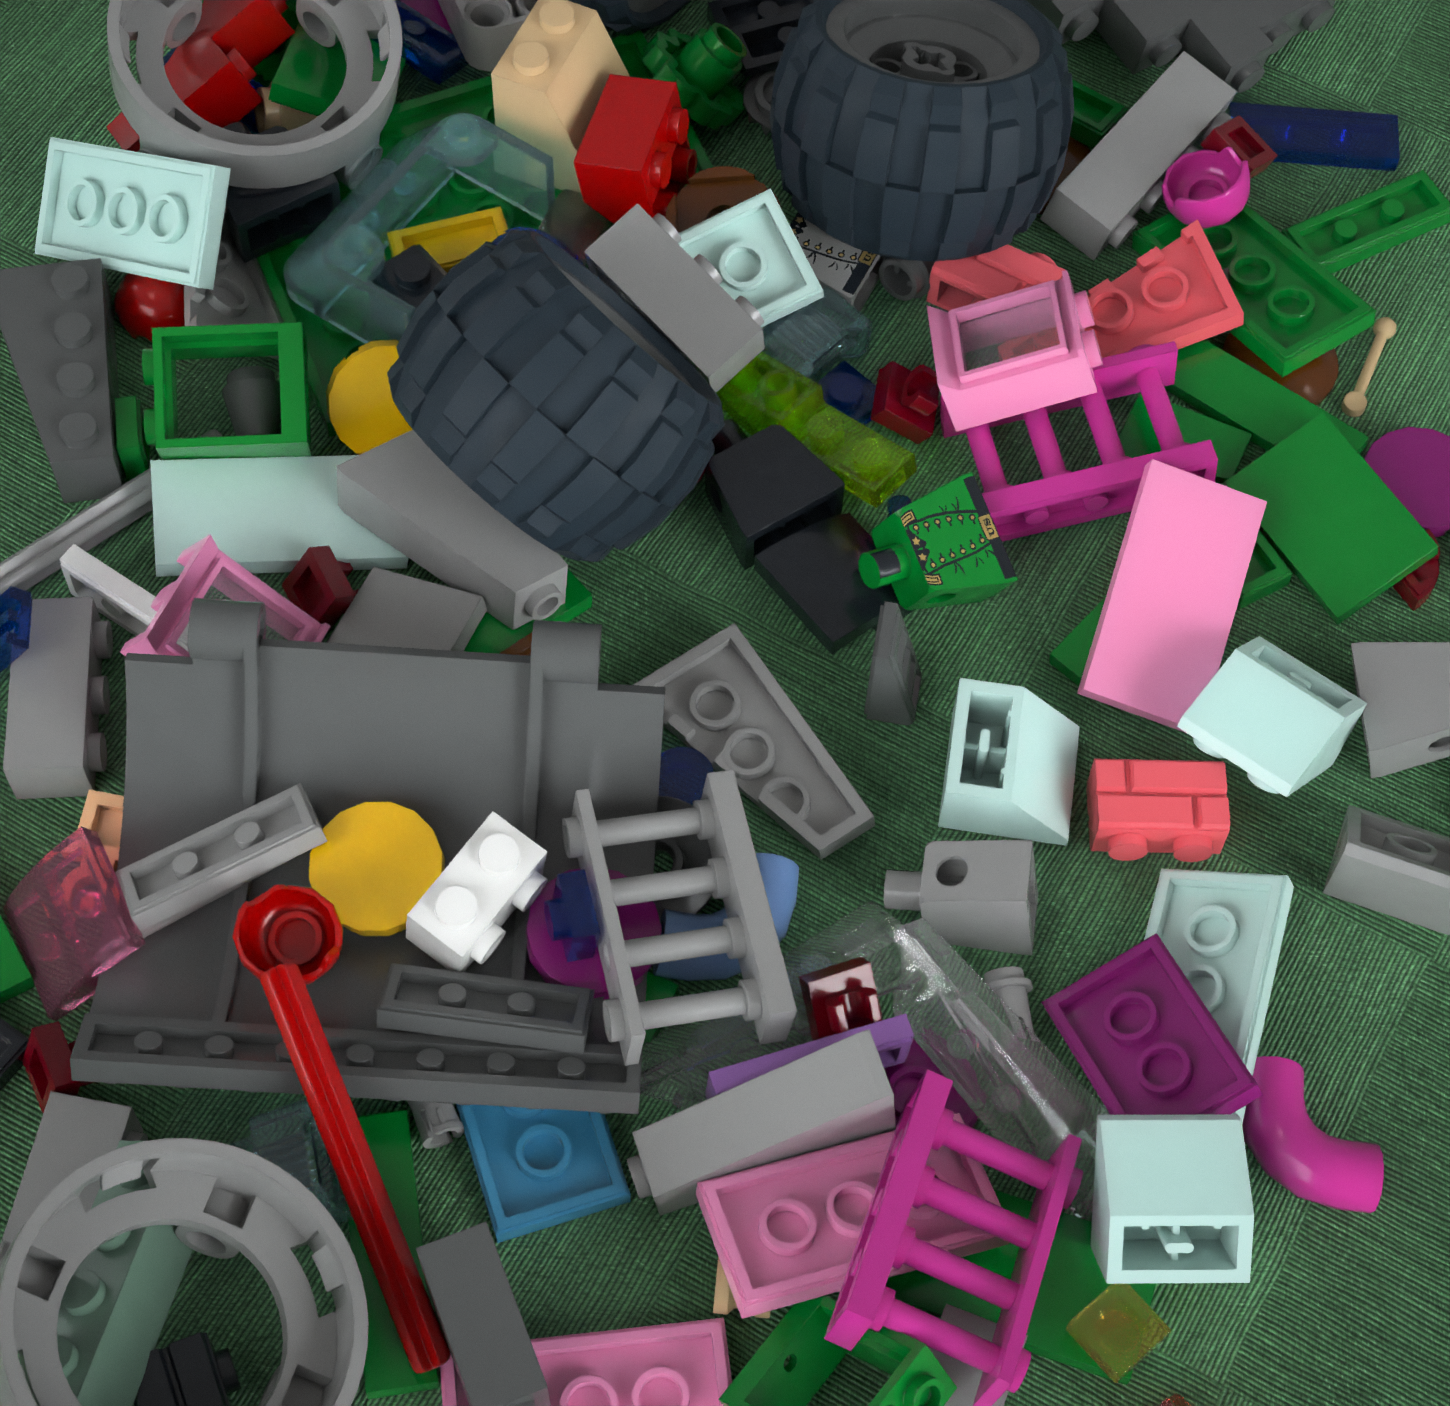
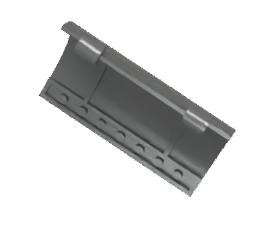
M194 598L190 609L188 625V650L190 657L127 653L125 658L126 763L117 871L301 783L322 829L341 811L363 802H393L414 810L434 830L445 857V868L492 811H494L547 851L543 876L548 879V883L565 871L580 868L578 857H567L562 836V819L572 815L576 790L589 789L596 820L658 812L666 687L599 683L602 624L534 620L531 656L266 639V608L264 602ZM656 840L603 847L607 869L619 871L627 877L653 874ZM311 850L138 942L134 939L124 920L130 913L116 876L107 940L90 1012L84 1014L70 1057L72 1081L239 1090L252 1093L304 1094L259 979L242 965L232 935L238 910L245 901L253 900L275 884L312 888L309 881ZM530 907L525 912L518 908L513 911L501 926L506 933L495 951L483 964H479L474 960L465 973L545 983L531 964L527 950L525 933ZM343 927L342 950L337 962L323 976L313 983L306 985L349 1097L385 1099L389 1101L405 1100L455 1103L458 1105H488L639 1115L643 1047L639 1063L625 1066L619 1041L609 1042L603 1020L604 997L594 998V1008L584 1054L377 1028V1007L391 963L441 970L448 969L406 938V930L391 936H361L347 930L346 927ZM647 975L640 984L635 986L638 1002L646 1001Z

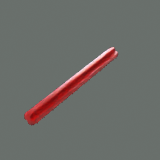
M286 962L272 967L261 974L260 982L412 1370L417 1374L428 1372L444 1365L450 1359L449 1348L299 967L293 962Z

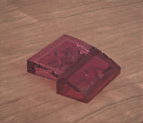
M82 826L47 853L25 875L10 894L3 907L47 1016L51 1020H59L95 994L99 975L145 944L142 933L130 916L119 881L98 833Z

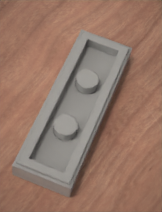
M299 783L138 860L115 873L130 916L141 932L327 842V839L302 784Z

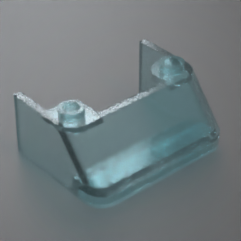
M470 113L450 115L403 138L286 260L283 274L289 297L298 305L365 344L378 340L396 339L400 341L416 308L372 283L381 273L385 264L384 249L389 245L387 232L404 229L455 173L550 225L556 218L553 157L489 121Z

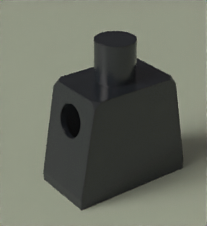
M234 122L224 127V129L234 132L252 134L247 126L241 122ZM274 126L258 133V135L275 134L288 130L285 127ZM331 173L317 180L283 188L257 189L228 185L224 217L244 263L343 218L339 182L335 175Z
M734 419L724 420L725 426L712 439L716 455L710 458L706 466L705 492L740 564L746 570L754 565L757 554L807 526L836 515H841L845 484L840 477L782 425L772 424L748 437Z

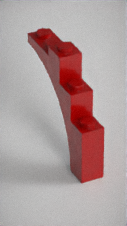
M286 0L203 1L202 15L196 29L183 44L176 48L168 62L164 65L167 78L173 90L188 108L204 120L224 128L228 124L240 121L263 101L262 97L249 82L257 76L253 68L295 33L281 15L289 8L285 3ZM121 112L106 128L123 150L137 152L140 150L139 135Z

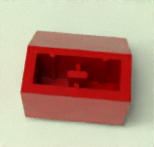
M610 74L573 163L584 203L613 224L637 203L651 217H654L657 213L665 217L668 204L674 194L677 197L685 184H689L688 179L696 174L697 153L695 149H690L687 136L689 113L687 109L681 107L676 82Z

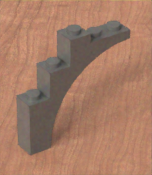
M1336 0L1026 1L1053 22L1063 36L1062 44L1071 39L1074 42L1080 41L1096 29L1133 75L1152 65L1161 67L1170 62L1176 55L1180 56L1185 51L1233 89L1242 93L1252 88L1263 77L1265 73L1263 66L1270 54L1280 50L1288 43L1291 37L1304 30L1311 33L1324 26L1335 12L1333 5Z

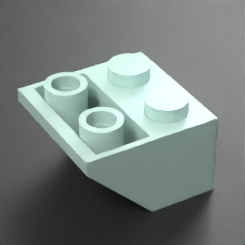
M1258 636L1233 651L1184 713L1177 727L1192 736L1194 744L1201 751L1216 758H1226L1245 770L1248 779L1260 789L1274 794L1280 793L1288 797L1333 765L1367 703Z
M960 678L952 713L938 827L1067 846L1080 726L1025 687Z
M1097 1115L1091 1249L1106 1283H1250L1254 1209L1242 1120L1239 1115Z

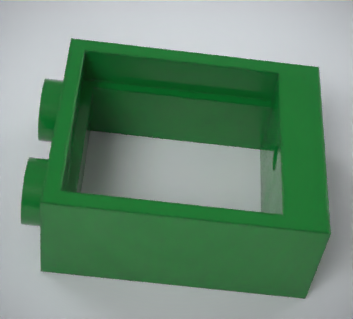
M302 322L152 328V348L142 349L145 386L154 385V408L144 409V433L146 444L156 445V450L161 460L312 456L307 338ZM279 356L282 434L178 438L176 360Z
M822 1296L794 1304L718 1400L723 1406H806L847 1353L891 1374L890 1378L868 1406H944L956 1391L957 1386L925 1343L902 1332H895L882 1326L879 1332L869 1328L852 1351L825 1340L824 1337L837 1301L827 1296ZM790 1355L789 1363L784 1367V1361Z

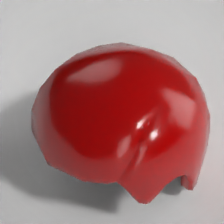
M130 273L123 277L114 298V307L120 323L134 339L140 335L152 342V328L185 326L184 285Z
M275 884L253 900L245 901L238 910L232 937L242 965L257 979L260 980L261 974L272 967L286 962H293L299 967L305 985H308L327 973L339 959L340 951L342 950L343 927L334 905L315 889Z

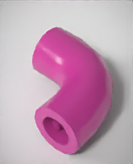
M1257 1057L1253 1078L1263 1095L1246 1105L1242 1127L1244 1142L1264 1172L1298 1198L1338 1210L1363 1213L1374 1212L1380 1201L1384 1180V1161L1380 1146L1376 1143L1344 1140L1327 1135L1315 1126L1307 1113L1304 1101V1069L1302 1066L1291 1059L1283 1057Z

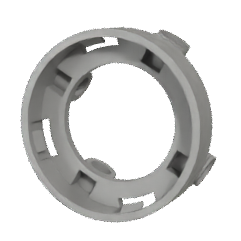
M110 0L107 13V44L111 84L122 113L139 135L140 150L137 152L231 168L229 186L242 188H283L304 184L333 173L340 182L353 190L361 186L376 169L383 153L382 147L379 146L380 132L392 112L399 82L402 55V27L395 0H297L296 15L298 21L313 40L325 47H333L340 41L345 54L346 76L338 96L317 118L296 129L264 135L234 132L204 120L182 102L167 78L163 62L165 45L171 49L176 48L191 36L201 19L202 0ZM370 39H378L380 61H385L388 58L381 81H372L373 52ZM130 40H137L136 70L139 84L127 63H131Z
M164 1138L120 1147L91 1160L58 1183L39 1203L12 1243L4 1241L0 1248V1406H82L72 1392L64 1375L57 1346L58 1313L64 1292L78 1266L99 1246L125 1232L154 1225H176L175 1234L177 1238L189 1248L207 1256L229 1259L235 1257L240 1251L257 1268L268 1284L280 1315L283 1346L281 1363L268 1382L258 1406H351L364 1371L369 1326L367 1299L355 1256L342 1230L317 1197L292 1175L259 1155L236 1146L193 1138ZM143 1169L150 1189L137 1190L117 1196L85 1213L79 1198V1194L85 1186L100 1180V1188L104 1191L118 1184L139 1179ZM308 1245L314 1253L311 1256L321 1275L326 1292H331L334 1299L336 1311L322 1317H318L315 1298L309 1281L292 1250Z

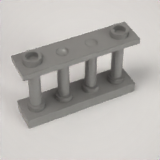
M734 770L707 773L701 800H694L692 808L596 820L589 789L576 790L572 815L562 819L563 843L568 858L578 857L610 999L603 1001L604 1027L609 1042L619 1041L624 1065L639 1063L646 1035L645 1030L742 1015L745 1021L754 1020L760 1044L786 1041L797 1008ZM696 834L699 840L708 839L712 858L708 860L707 866L610 880L603 847ZM711 893L714 899L723 898L727 918H724L722 926L624 940L616 906ZM727 953L729 959L738 958L743 979L739 980L738 987L638 1002L630 967Z

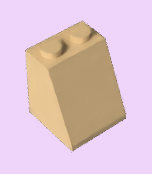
M538 0L491 73L498 166L581 198L583 197L573 163L609 75L630 76L596 10L568 0Z

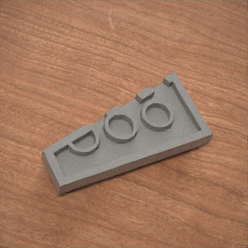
M735 623L633 684L666 687L663 726L717 772L734 770L739 791L820 860L875 826L872 812Z

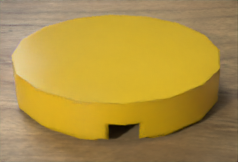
M399 340L371 341L358 347V351L352 353L347 359L344 357L334 368L327 386L326 398L329 419L339 439L357 455L363 454L413 430L393 401L387 375L390 367L399 358L396 348Z
M363 802L341 811L322 829L327 842L313 848L310 852L309 881L311 887L334 905L342 926L346 927L349 931L361 936H391L406 930L407 914L445 869V857L434 830L414 810L393 802Z

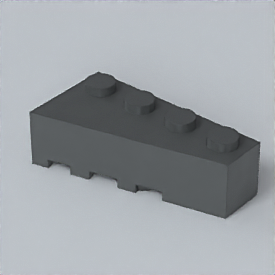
M101 258L0 269V329L63 502L71 503L102 499L124 485L125 480L124 469L117 450L115 398H119L114 306Z

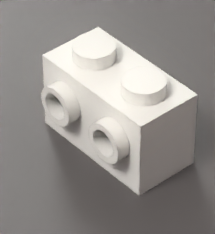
M492 811L407 914L406 938L449 971L465 972L474 960L479 964H483L505 936L506 931L501 928L504 922L516 908L525 912L545 887L548 879L543 876L547 851Z

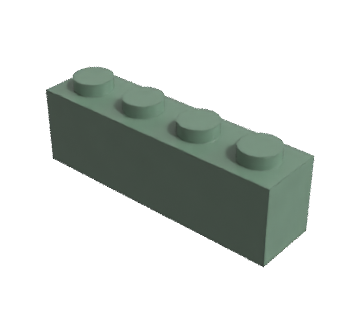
M120 1140L116 1149L142 1141ZM143 1169L139 1179L118 1184L104 1191L99 1188L91 1209L117 1196L137 1190L150 1189ZM176 1225L141 1227L118 1235L89 1254L72 1275L64 1292L58 1313L57 1346L64 1375L72 1392L82 1406L133 1405L146 1371L150 1351L155 1349L193 1249L177 1238L175 1234Z

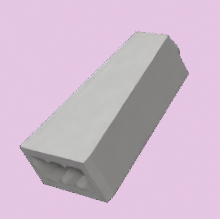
M414 430L408 431L337 465L338 506L346 515L450 587L483 596L487 607L486 612L512 630L533 619L543 620L549 617L560 605L565 603L568 564L563 558L526 534L484 501L437 457Z
M870 1029L849 1036L632 1132L639 1155L626 1160L639 1199L652 1195L661 1216L698 1203L695 1195L697 1182L896 1130L894 1094Z

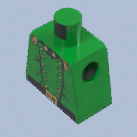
M973 472L966 473L902 507L873 528L872 539L877 549L862 553L858 561L859 572L863 582L871 589L892 584L900 606L908 611L982 602L990 599L1018 580Z

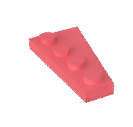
M1198 219L1181 230V237L1160 250L1156 246L1137 258V265L1112 282L1107 278L1088 290V299L1095 325L1085 328V331L1094 329L1102 358L1125 353L1136 346L1144 344L1155 346L1175 341L1177 349H1181L1244 324V312ZM1057 329L1005 344L998 349L999 360L1003 361L1059 345Z

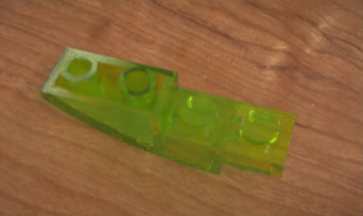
M762 351L716 392L721 400L722 408L750 435H754L772 424L782 425L840 477L845 484V490L875 508L882 504L917 471L915 454L825 403L820 384Z

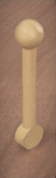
M1389 317L1379 318L1374 323L1373 332L1375 338L1355 388L1347 393L1343 399L1341 408L1349 417H1359L1365 411L1367 406V399L1364 396L1386 340L1392 338L1396 333V323Z

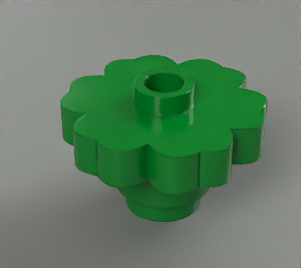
M713 23L709 29H700L693 38L671 28L666 34L658 31L643 48L644 55L642 60L646 67L655 74L652 79L676 82L681 107L688 110L690 117L696 123L708 126L713 130H718L722 125L729 126L744 110L742 104L744 102L743 95L732 83L734 81L733 78L742 69L741 61L747 56V50L741 39L725 25Z

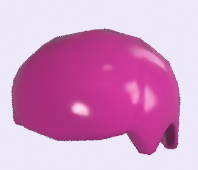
M1226 147L1220 152L1203 149L1181 155L1167 168L1162 184V196L1169 212L1178 221L1186 225H1190L1198 219L1202 229L1227 223L1243 210L1249 198L1250 172L1248 161H1241L1232 147Z

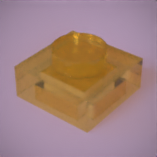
M1111 1284L1070 1320L1066 1327V1331L1115 1384L1164 1341L1171 1332V1329L1129 1284Z

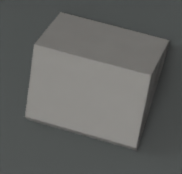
M1348 805L1323 894L1450 935V838Z

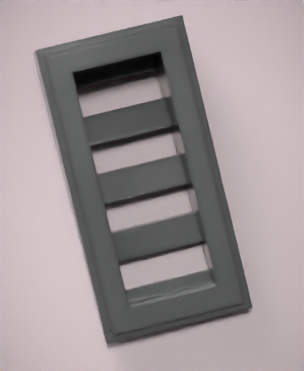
M885 601L884 606L881 605L864 714L867 715L866 719L911 725L915 721L922 674L898 603Z

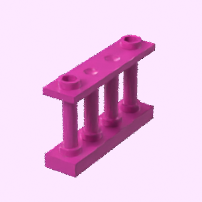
M1175 341L1155 346L1151 344L1139 345L1128 352L1102 358L1103 365L1093 367L1097 393L959 432L955 431L942 395L940 396L943 437L947 438L966 433L984 492L982 496L1002 542L1131 512L1145 465L1152 459L1215 482L1218 458L1212 441L1206 440L1194 444L1184 442L1165 386L1174 385L1178 357ZM1141 392L1161 451L1131 458L1125 456L1106 400ZM1083 406L1102 465L1072 472L1066 470L1048 414ZM1024 420L1043 479L1012 486L1007 484L990 427Z
M927 1069L904 1103L824 1339L852 1351L869 1328L879 1332L882 1326L895 1332H902L925 1343L932 1349L983 1371L973 1406H992L1006 1390L1015 1393L1027 1373L1031 1360V1351L1022 1347L1062 1208L1067 1209L1071 1205L1082 1181L1083 1170L1075 1167L1082 1139L1069 1133L1051 1157L1044 1161L954 1120V1112L945 1108L953 1080ZM941 1145L1037 1188L1028 1219L934 1177L935 1169L926 1165L931 1148L938 1151ZM922 1204H925L1020 1247L1011 1278H1005L915 1237L916 1229L906 1225L911 1208L919 1209ZM905 1264L1000 1307L1001 1312L992 1342L895 1299L896 1291L886 1286L891 1268L900 1269Z

